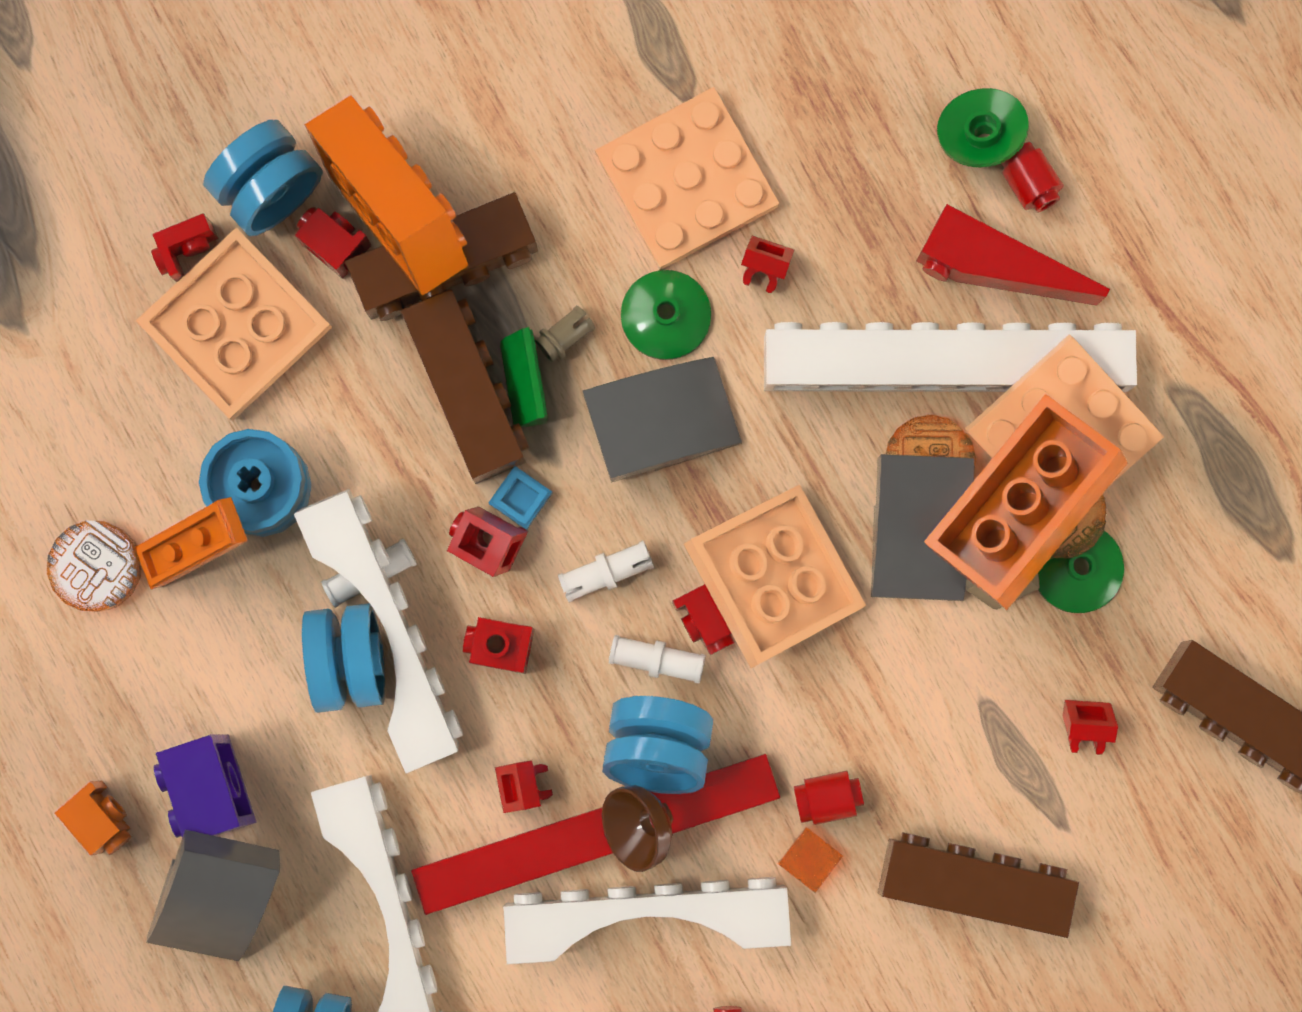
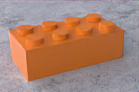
M352 95L304 124L332 183L422 296L469 266L462 247L467 245V241L458 226L452 221L456 218L452 206L443 194L440 193L434 196L429 189L432 188V185L418 164L412 167L408 165L405 161L408 159V156L394 135L388 138L385 137L382 133L384 127L370 106L363 110Z
M1045 394L924 543L941 559L1004 609L1008 610L1128 462L1120 448Z

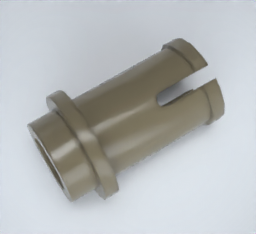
M575 306L569 314L549 330L543 328L539 331L541 336L535 342L551 362L556 358L564 359L566 357V350L595 329L590 318L583 321L575 329L573 328V325L586 315L579 306Z

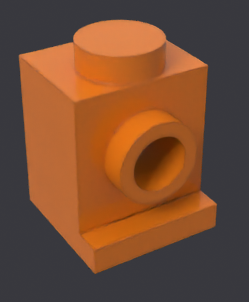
M102 780L90 781L54 813L90 856L101 854L104 851L112 855L132 837L127 832L131 828L123 820L127 816L123 807L112 796L107 795L105 798L102 796L101 793L108 788Z

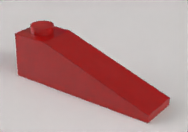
M948 204L944 207L916 262L924 265L922 270L926 274L943 282H946L949 278L958 283L1095 306L1104 300L1110 291V288Z

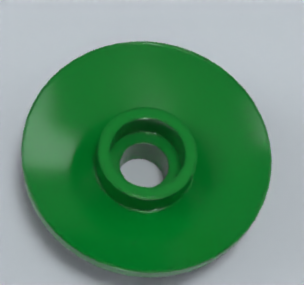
M992 88L975 89L957 96L944 108L937 124L938 140L945 154L959 164L978 168L998 165L1013 157L1022 148L1029 131L1028 115L1021 102L1005 91ZM982 134H989L987 137H978Z
M658 270L642 276L628 289L622 302L621 323L627 339L639 352L654 359L673 360L688 355L703 342L710 327L711 307L705 291L693 278L678 271ZM661 305H671L675 310L674 316L670 319H662L657 313Z
M1086 525L1081 530L1086 536V540L1077 534L1071 539L1076 545L1071 546L1067 543L1064 547L1060 548L1059 552L1056 550L1038 572L1039 593L1057 609L1069 613L1095 611L1110 602L1122 584L1124 561L1121 550L1116 541L1106 531L1099 529L1097 526L1092 530ZM1077 526L1075 530L1066 539H1068L1077 530ZM1088 527L1096 535L1093 540L1083 531L1085 528ZM1079 536L1086 546L1081 548L1074 539ZM1069 545L1075 553L1068 554L1064 548ZM1077 558H1083L1088 562L1089 570L1085 575H1080L1074 570L1073 565Z

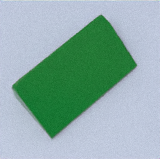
M530 327L522 328L503 338L500 342L509 401L512 405L510 408L513 425L519 423L521 428L547 424L549 420L533 330H530Z

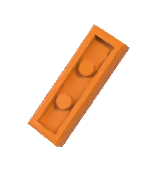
M232 497L217 500L137 545L135 548L149 587L152 590L175 581L248 540Z

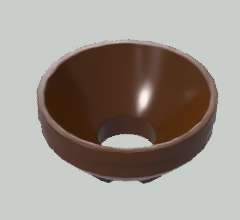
M637 785L622 786L611 791L603 804L602 825L609 847L616 858L628 869L635 872H644L662 863L667 856L673 836L671 827L673 816L667 804L662 803L647 789Z

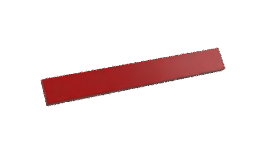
M766 754L707 772L704 787L696 792L683 794L651 792L669 807L673 816L671 824L673 834L780 799ZM603 807L412 869L411 872L424 914L427 915L613 854L602 825Z

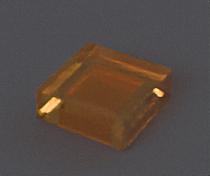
M805 826L777 864L816 893L842 859L843 855Z

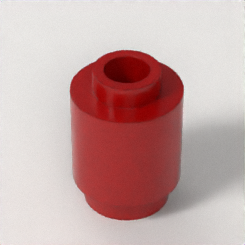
M1031 142L1024 143L1022 148L1013 157L1001 163L1004 168L1002 175L1024 210L1034 208L1039 213L1060 200L1058 192L1064 185L1040 148L1035 149Z
M847 770L804 779L805 784L794 786L801 823L813 821V825L857 817L855 807L864 805L859 778L849 779Z

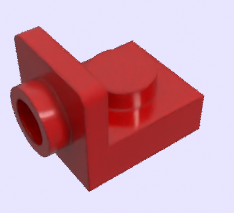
M202 213L153 233L157 248L152 249L151 253L161 275L168 273L174 281L178 282L184 276V272L177 256L183 254L184 257H191L203 253L210 248V242L219 238L212 222Z

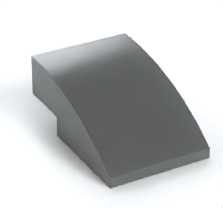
M714 357L652 370L583 390V396L611 483L653 469L657 471L742 444Z
M881 454L878 457L876 505L874 506L871 597L964 601L967 578L936 555L924 541L973 483L974 458Z
M185 830L176 859H172L146 943L240 961L259 926L279 875V850Z

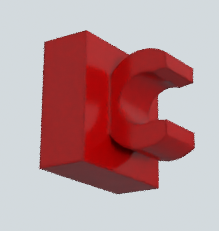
M752 235L741 263L742 266L747 267L743 275V284L749 286L753 274L763 272L769 278L766 292L772 293L776 289L779 278L785 279L795 250Z
M1065 700L1062 716L1072 753H1078L1081 740L1093 741L1096 755L1103 754L1106 742L1116 743L1118 724L1111 703Z
M532 760L495 767L503 813L541 807L540 800H546L553 795L552 789L542 791L537 789L535 776L539 773L547 772V765H533Z

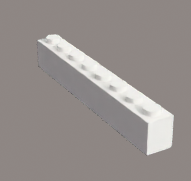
M781 322L774 324V329H766L764 336V391L1006 392L1070 334L1123 392H1128L1137 385L1136 330H1122V324L1119 323L1094 325V330H1076V324L1074 323L1048 325V330H1030V324L1007 323L1003 325V330H985V324L974 322L958 324L957 330H939V324L931 322L914 323L911 325V330H893V324L886 322L866 324V330H847V324L841 322L820 324V330L802 329L801 323Z

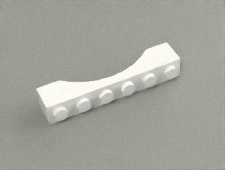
M347 489L297 510L294 516L312 558L333 568L351 582L372 605L386 631L394 657L396 675L394 708L387 731L405 773L458 752L459 743L457 738L463 736L462 728L454 710L445 712L439 695L445 693L444 686L436 668L433 667L427 670L420 654L427 650L424 639L417 625L409 627L402 612V610L409 607L399 582L393 584L389 582L383 567L390 565V561L381 540H371L365 524L371 522L372 519L362 496L353 498L350 489Z
M370 775L311 792L323 838L342 851L361 871L375 893L385 919L389 942V974L383 1001L378 1012H436L431 994L437 992V984L431 965L423 966L418 949L425 946L424 936L419 920H411L406 902L412 901V893L406 874L398 875L394 856L400 855V850L394 829L385 828L381 811L387 810L386 797L381 783L373 784Z
M776 877L748 879V887L729 888V880L701 882V890L683 891L682 883L654 885L655 893L637 895L635 886L613 887L607 889L608 896L589 898V890L587 889L561 891L560 900L542 901V893L540 892L514 894V903H506L503 907L507 964L555 961L571 945L593 931L619 921L641 917H674L699 923L725 935L743 949L791 946L787 887L785 885H776Z

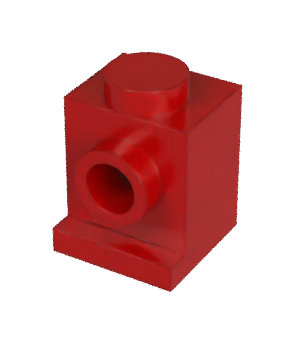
M311 207L303 214L297 224L299 230L295 237L300 244L342 279L349 272L345 261L366 253L372 246L367 236L361 230H358L352 236L351 234L355 228L336 211L329 217L319 207Z
M478 506L465 510V512L462 511L457 515L449 530V535L453 538L447 551L488 575L496 577L510 571L528 531L522 527L517 528ZM484 531L493 536L489 544L483 539Z
M705 584L672 601L676 611L685 608L688 615L681 618V621L692 642L695 643L701 640L710 655L735 643L729 627Z
M478 617L476 626H467L463 653L471 654L469 660L471 664L526 674L535 629L530 626ZM495 635L502 636L505 641V647L499 653H492L488 648L489 639Z

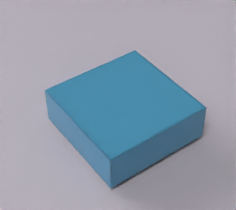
M514 466L488 503L527 530L553 492Z

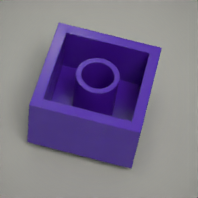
M210 734L156 753L159 764L153 767L154 775L162 792L168 791L173 809L168 811V819L176 838L183 837L185 830L218 836L257 823L229 734Z

